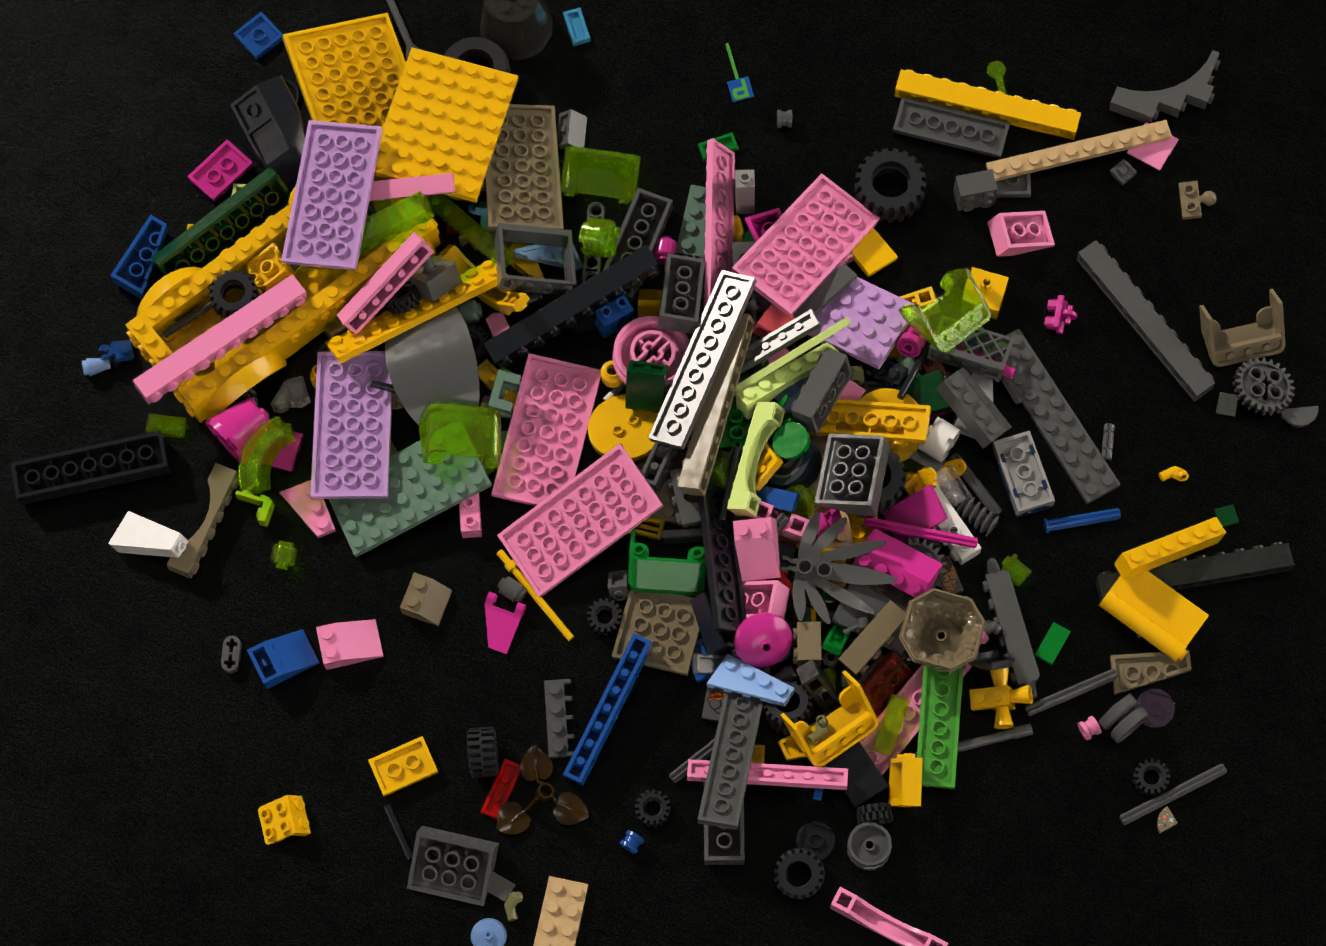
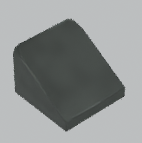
M1219 392L1215 414L1235 417L1238 395Z

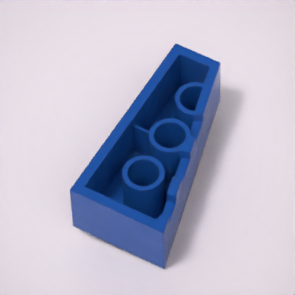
M150 215L110 275L114 284L140 299H143L147 293L156 268V264L151 257L162 249L168 233L165 222Z

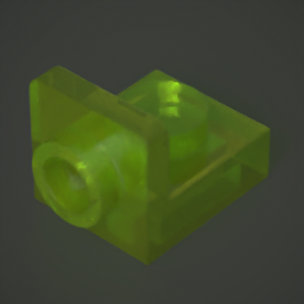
M1014 553L1012 557L1008 555L1003 560L1001 571L1006 570L1009 572L1012 582L1019 587L1032 571L1017 559L1018 555Z

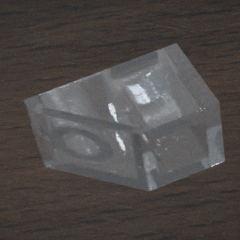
M300 376L283 382L271 402L274 413H284L290 408H301L311 403L304 377Z

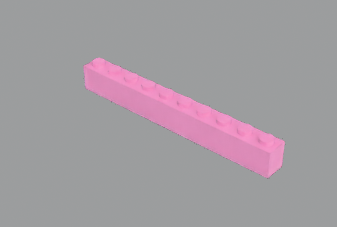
M292 274L135 378L133 382L136 389L148 404L157 402L162 398L163 394L175 390L180 383L190 380L195 373L205 370L210 366V363L216 359L223 358L228 351L238 348L243 341L253 338L257 335L258 331L268 328L276 319L286 316L294 307L301 306L307 299L306 291Z

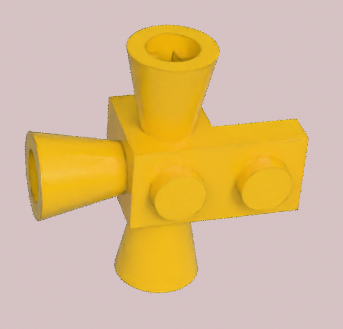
M1009 668L989 670L994 687L970 690L971 710L992 708L996 711L994 728H1012L1014 725L1009 710L1015 709V703H1033L1031 686L1026 685L1013 690L1007 685Z

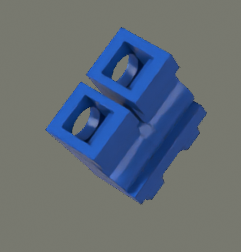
M625 295L595 311L597 319L595 325L604 339L619 331V328L622 329L626 324L635 320L634 309Z

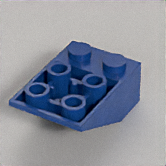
M303 629L264 641L247 650L266 689L319 664Z

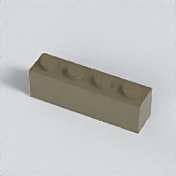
M890 600L839 657V662L856 677L859 674L863 675L870 667L868 665L872 659L877 660L883 652L881 649L884 645L889 646L896 638L894 634L898 630L901 631L906 613Z

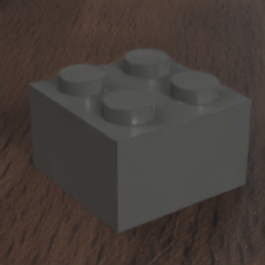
M993 169L955 177L953 192L958 211L968 212L974 208H988L995 204L998 189Z

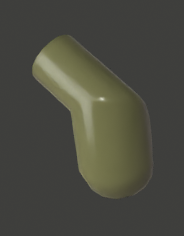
M824 715L816 717L815 731L807 736L811 744L816 743L828 733V720Z
M514 891L510 893L504 904L509 922L518 919L515 907L517 903L523 900L521 892Z

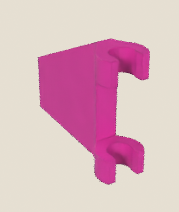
M489 591L485 602L488 648L507 655L520 620L525 613L526 606L518 602L514 613L496 607L494 604L498 596Z

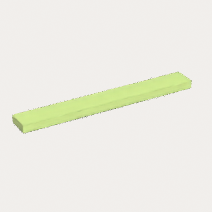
M848 317L842 319L737 384L735 395L737 392L768 376L852 324Z

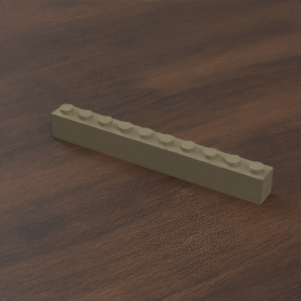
M743 313L693 427V434L687 445L688 451L682 461L683 468L677 478V487L683 494L705 497L756 323L750 314Z

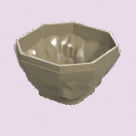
M932 588L909 601L899 639L913 662L942 672H953L976 659L986 621L972 598ZM938 635H942V636H944L945 638H944V639H939L937 636H938Z

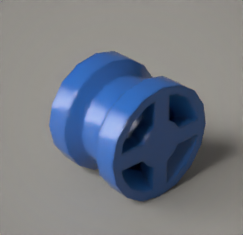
M628 830L625 839L621 840L619 844L627 851L636 854L639 845L644 843V839Z

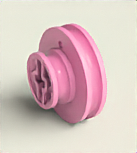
M657 316L637 318L626 324L616 337L612 358L614 369L618 377L626 384L627 368L630 360L642 362L647 360L649 363L668 365L665 392H668L690 341L686 333L658 329Z

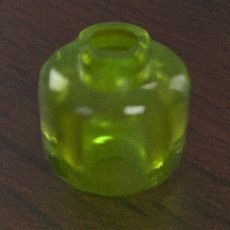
M279 541L273 545L270 560L276 564V568L287 570V566L295 564L297 548L293 546L294 543Z

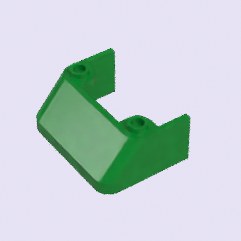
M636 527L631 530L628 586L632 591L698 596L705 591L707 568L704 547L691 548L687 559L649 557L648 547L643 543H636Z

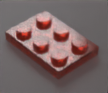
M890 650L861 686L877 718L914 675L912 670L893 650Z

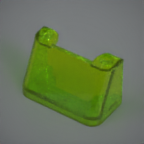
M565 145L561 192H564L563 195L572 197H574L575 193L619 199V203L630 204L636 193L640 156Z
M438 403L431 404L426 408L419 425L424 463L439 464L445 459L446 455L481 457V463L484 467L498 469L501 461V416L499 410Z

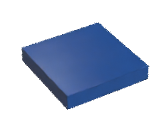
M262 12L233 33L234 37L256 60H259L283 41V34Z

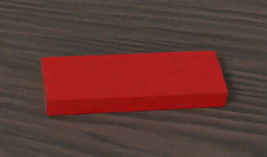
M504 759L481 809V814L497 820L500 808L508 802L520 776L519 764Z

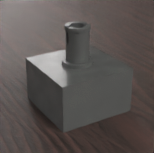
M432 254L407 282L416 285L421 297L434 302L460 284L462 280L454 262Z

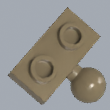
M1198 181L1179 183L1182 219L1202 218L1200 203L1207 206L1213 205L1216 202V194L1212 191H1206L1199 196Z

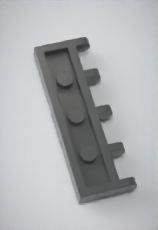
M571 679L544 681L550 759L572 757L574 751H568V740H574L575 734H567V721L574 720V715H566L565 702L573 701V696H565L564 685L572 684Z

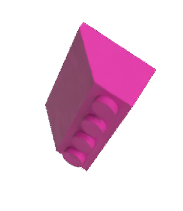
M874 529L866 541H885L886 544L872 552L856 557L853 565L873 569L897 578L898 582L891 583V585L915 598L931 590L943 564L886 533Z

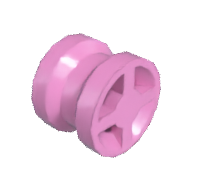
M1093 716L1088 717V720L1085 722L1081 721L1078 723L1079 730L1087 741L1093 735L1102 733L1097 720Z

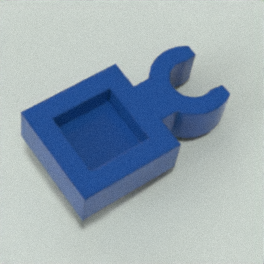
M130 340L114 341L110 346L101 345L98 349L107 353L102 355L101 360L103 361L108 360L110 357L114 358V362L128 361L134 358Z

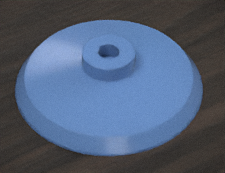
M485 918L478 921L471 931L473 946H504L507 933L505 927L501 922L493 918Z

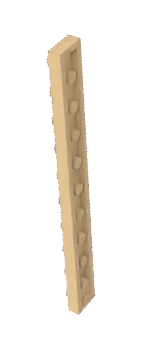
M1167 120L988 162L986 163L987 170L993 169L995 181L1170 140L1172 135Z

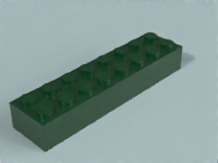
M268 167L153 255L151 259L164 276L181 268H203L217 258L224 249L232 247L239 238L247 236L254 227L262 225L269 216L275 215L288 205L291 192L279 175L272 168Z

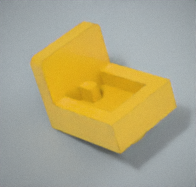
M906 472L904 491L908 496H911L924 488L925 485L917 473Z

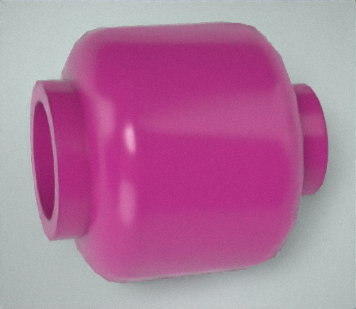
M662 236L657 239L653 255L659 264L665 265L668 254L677 255V242L670 236Z

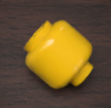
M613 360L603 364L600 372L602 382L610 388H616L623 384V381L618 377L614 369Z

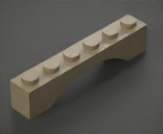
M215 463L208 478L210 504L206 518L199 530L188 539L189 542L186 545V549L180 557H170L167 563L170 571L190 579L193 574L197 573L200 558L205 556L208 548L207 544L215 535V527L217 523L222 521L223 510L231 502V493L239 485L240 478L237 471Z

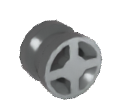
M777 110V128L782 126L792 128V110Z

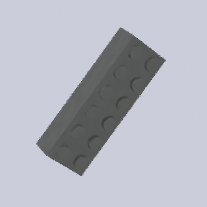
M637 188L603 271L646 244L653 253L657 239L662 237L672 213L673 200ZM640 287L629 289L625 295L631 306L635 302Z

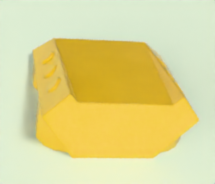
M275 243L269 245L246 263L249 274L253 276L256 286L263 293L292 274L296 278V273L290 264L282 263L283 254Z

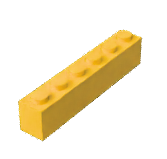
M1214 517L1123 552L1114 565L1123 580L1218 544L1226 534V531L1218 518Z

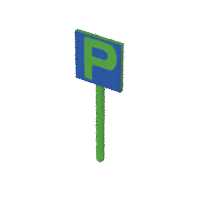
M726 43L725 46L736 79L727 82L732 101L736 102L752 98L754 94L749 77L739 78L730 46Z

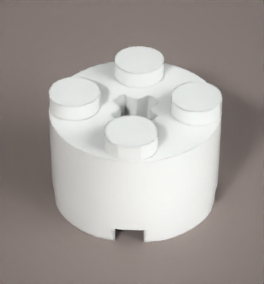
M937 417L933 425H930L928 428L926 443H920L918 449L942 463L948 456L951 447L953 448L961 430L944 419Z

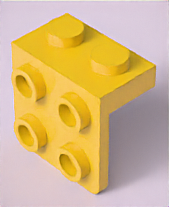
M286 795L258 809L267 845L274 844L292 835L306 836L311 834L302 796Z

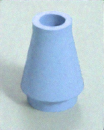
M86 358V360L82 361L84 375L92 376L111 369L109 359L103 361L101 358Z

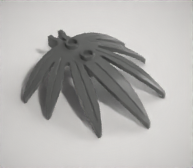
M817 511L802 535L798 558L791 559L787 556L782 558V560H787L789 563L797 565L781 566V571L790 570L795 573L793 603L798 620L802 621L805 614L806 597L804 590H806L808 598L817 614L827 624H830L827 607L821 595L814 587L815 585H818L827 594L851 608L874 614V610L860 598L844 588L828 582V580L855 585H883L896 583L898 579L873 569L848 564L831 563V561L845 560L867 554L882 547L886 542H859L821 554L820 551L826 548L841 532L847 518L844 517L830 526L812 545L820 523V512Z

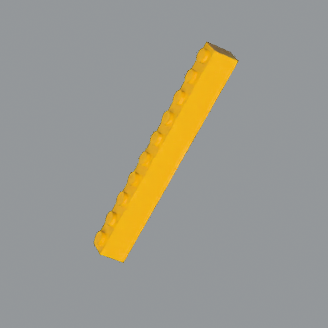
M901 69L895 89V97L898 98L906 97L1008 122L1010 125L1071 140L1075 139L1081 113L1075 109H1064L1055 104L1047 105L1038 100L1030 101L1017 95H1006L1001 91L993 92L984 87L976 88L963 82H952L947 78L939 79L930 74H918L913 70Z

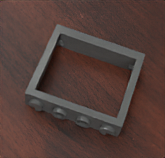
M498 223L494 233L498 289L564 295L576 287L572 230ZM503 241L562 247L565 280L506 275Z

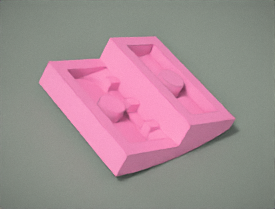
M1172 136L1170 140L1129 149L1127 154L1160 171L1179 139Z

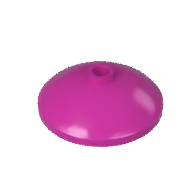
M768 612L757 613L745 619L737 628L734 636V648L738 657L744 663L758 668L769 667L780 662L788 654L792 645V632L788 623L779 615ZM765 644H769L768 647L763 648Z

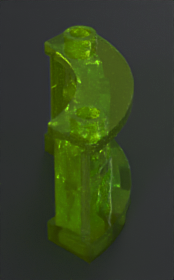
M279 416L257 429L258 431L247 441L242 451L243 455L238 469L241 490L247 489L252 491L254 495L270 490V473L275 458L283 448L296 441L292 425L282 422Z

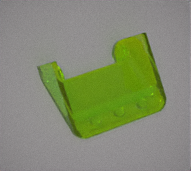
M968 268L947 272L941 281V287L945 290V293L924 309H921L918 304H906L898 309L903 319L940 352H948L990 319L991 311Z

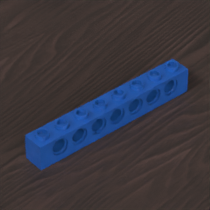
M633 633L563 773L565 778L584 786L653 647L650 640Z

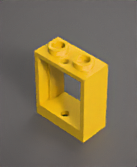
M897 754V758H890L888 803L891 804V807L921 806L923 758H916V754Z

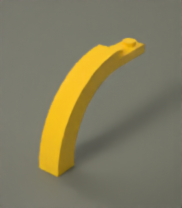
M449 244L437 255L454 262L459 275L464 274L469 269L476 268L455 245ZM498 285L476 296L488 306L508 316L512 312H520L525 309L527 302L530 300L526 293L498 289Z

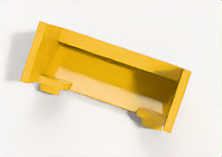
M846 670L842 673L849 686L839 695L841 707L826 716L828 720V733L822 739L811 744L807 736L815 731V725L809 727L804 721L794 724L784 713L781 714L791 736L815 767H823L872 733L878 726V719L861 685Z

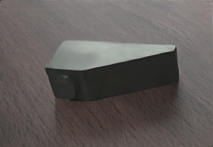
M813 659L796 669L802 685L826 715L841 707L838 694Z

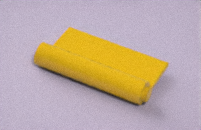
M1149 571L1125 580L1120 575L1099 604L1101 608L1175 662L1177 659L1182 660L1188 652L1186 650L1187 645L1209 616Z

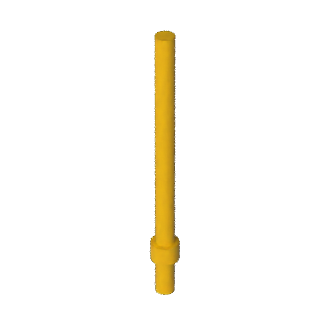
M503 549L499 550L496 554L505 564L504 567L509 573L512 572L568 641L572 640L574 635L541 596L538 597L526 577L517 568L516 562L513 559L511 560Z

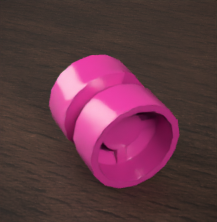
M911 323L906 327L897 342V349L900 354L909 358H915L919 355L929 339V332L926 327L919 323Z
M831 509L826 514L820 513L817 539L830 526L842 519L839 510Z

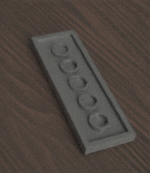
M902 97L893 133L1001 159L1010 123Z

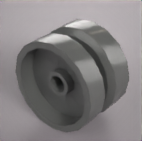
M1131 694L1114 704L1098 722L1104 730H1110L1117 725L1110 735L1116 743H1120L1128 737L1150 715L1143 707L1131 712L1137 705V700Z
M874 822L862 823L856 826L850 833L847 843V855L857 868L865 871H874L881 868L888 861L892 848L891 837L888 831ZM867 844H871L872 847L870 849L867 848Z

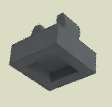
M1124 159L1110 170V174L1122 186L1134 177L1137 172Z

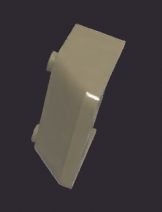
M1273 289L1269 290L1270 306L1264 307L1257 312L1256 323L1221 330L1220 324L1211 318L1203 305L1199 306L1201 331L1210 360L1215 366L1223 367L1248 361L1249 359L1253 360L1256 357L1262 358L1275 355L1284 350L1286 343L1283 302Z

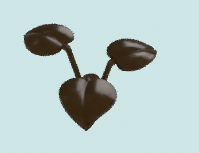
M534 745L523 756L520 772L526 781L536 780L540 785L536 790V797L524 809L517 802L505 803L498 812L496 828L499 832L508 835L524 832L531 822L530 817L525 812L538 800L546 802L552 799L556 805L553 815L562 825H574L587 819L589 813L583 801L573 793L563 792L559 795L558 801H556L555 795H553V786L540 781L546 780L552 774V761Z

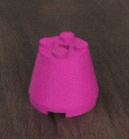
M251 397L215 414L205 422L212 434L224 445L223 447L243 465L250 460L274 426L273 422L268 418L269 415L263 408L259 409L257 403Z

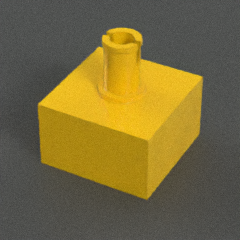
M972 267L960 309L969 305L974 313L997 319L1009 277Z

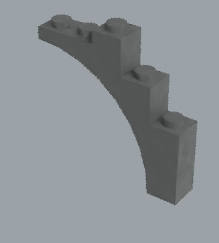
M1213 50L1207 62L1196 74L1174 87L1145 92L1117 86L1109 110L1142 123L1148 122L1149 124L1153 119H1157L1160 111L1178 118L1180 111L1184 112L1187 103L1205 110L1207 103L1211 105L1215 96L1212 93L1214 86L1211 85L1214 76L1211 74L1213 70L1217 71L1219 67V52Z

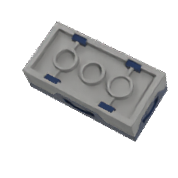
M1030 431L993 441L991 449L1015 517L1020 518L1053 508L1055 499Z

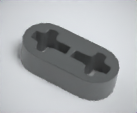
M233 635L225 638L221 658L222 668L230 674L238 671L242 644L239 638ZM232 641H234L235 644H237V646L233 647V652H231V649L228 646V644H231ZM230 657H232V661L235 663L231 668L226 665V663L230 662Z

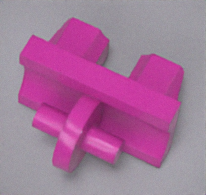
M1058 295V299L1048 300V311L1055 312V316H1046L1044 325L1047 329L1055 330L1057 334H1063L1064 325H1070L1071 320L1077 318V313L1072 311L1073 306L1068 305V302L1064 300V295Z

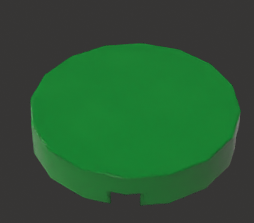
M796 422L782 425L773 437L775 453L782 459L789 461L800 458V455L805 454L810 445L809 432L800 423Z

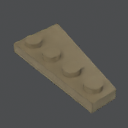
M1187 650L1188 652L1182 660L1177 659L1176 662L1163 652L1111 655V669H1114L1118 675V678L1113 681L1114 695L1191 671L1189 650Z

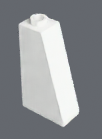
M128 511L108 544L119 553L179 558L189 541L179 532Z

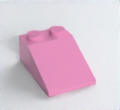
M1045 211L999 213L987 222L997 257L1014 256L1055 245Z
M768 517L733 521L734 541L742 581L781 578L777 520Z
M778 580L742 582L747 618L763 612L773 613L783 619L785 618L790 588Z
M376 619L339 622L316 627L323 664L326 670L384 657Z

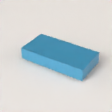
M581 8L563 12L573 46L591 42Z

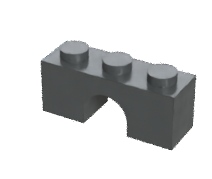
M682 468L670 470V477L667 478L669 489H673L674 495L671 496L673 507L677 506L678 513L675 514L677 525L681 524L682 529L700 527L699 502H687L684 499L685 494L677 487V478L681 474Z

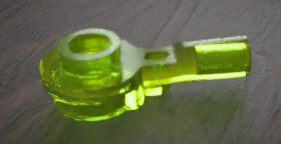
M1000 61L991 62L987 68V73L996 80L998 91L1007 95L1002 78L1006 68Z

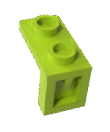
M236 490L235 495L238 500L262 506L258 508L256 518H258L257 520L261 526L268 527L275 507L271 498L265 495L258 497L247 490H242V492Z

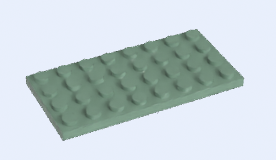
M458 420L390 456L388 498L329 499L354 556L358 557L491 487L492 484L462 421Z

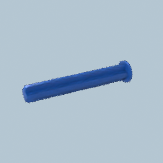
M1116 508L1050 520L1044 518L1043 525L1045 533L1048 534L1049 531L1118 520L1121 517V513Z

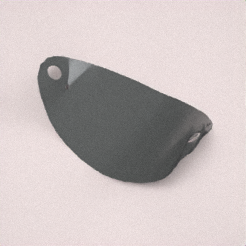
M453 307L386 341L385 358L387 370L396 394L408 414L422 429L432 435L450 424L461 420L470 437L476 426L479 409L478 366L467 325L458 309Z

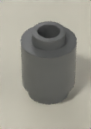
M509 576L506 579L503 577L497 586L499 588L498 593L512 602L520 603L527 593L522 584Z

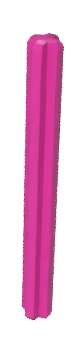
M866 517L864 521V527L964 547L976 548L978 539L975 537L869 517Z

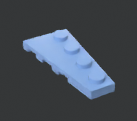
M729 654L726 655L707 682V687L714 689L716 687L723 689L724 692H736L744 697L760 698V701L784 707L795 692L794 687Z

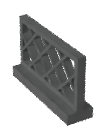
M942 316L933 341L930 344L927 358L960 369L965 367L967 371L1000 381L1014 343V338ZM943 324L951 325L953 330L945 332L942 326ZM961 331H970L972 335L964 338ZM956 333L960 340L952 342L948 336ZM986 336L990 341L982 344L978 337ZM945 338L948 344L941 345L936 342L937 340ZM975 339L978 345L970 348L967 342ZM1002 341L1009 344L1008 347L1000 349L997 343ZM963 343L966 350L960 351L955 348V346ZM993 345L996 351L989 354L985 347ZM981 349L985 356H976L973 352ZM999 355L1003 361L1002 363L993 361L992 357Z

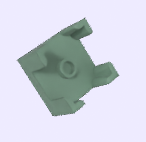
M498 369L488 404L489 414L511 420L513 413L511 410L512 402L503 399L506 390L519 391L521 375Z

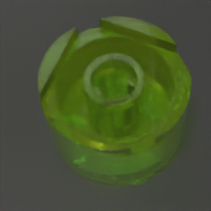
M594 217L587 218L589 221H584L579 235V242H583L581 251L585 255L614 256L617 238L620 236V228L616 227L613 220Z

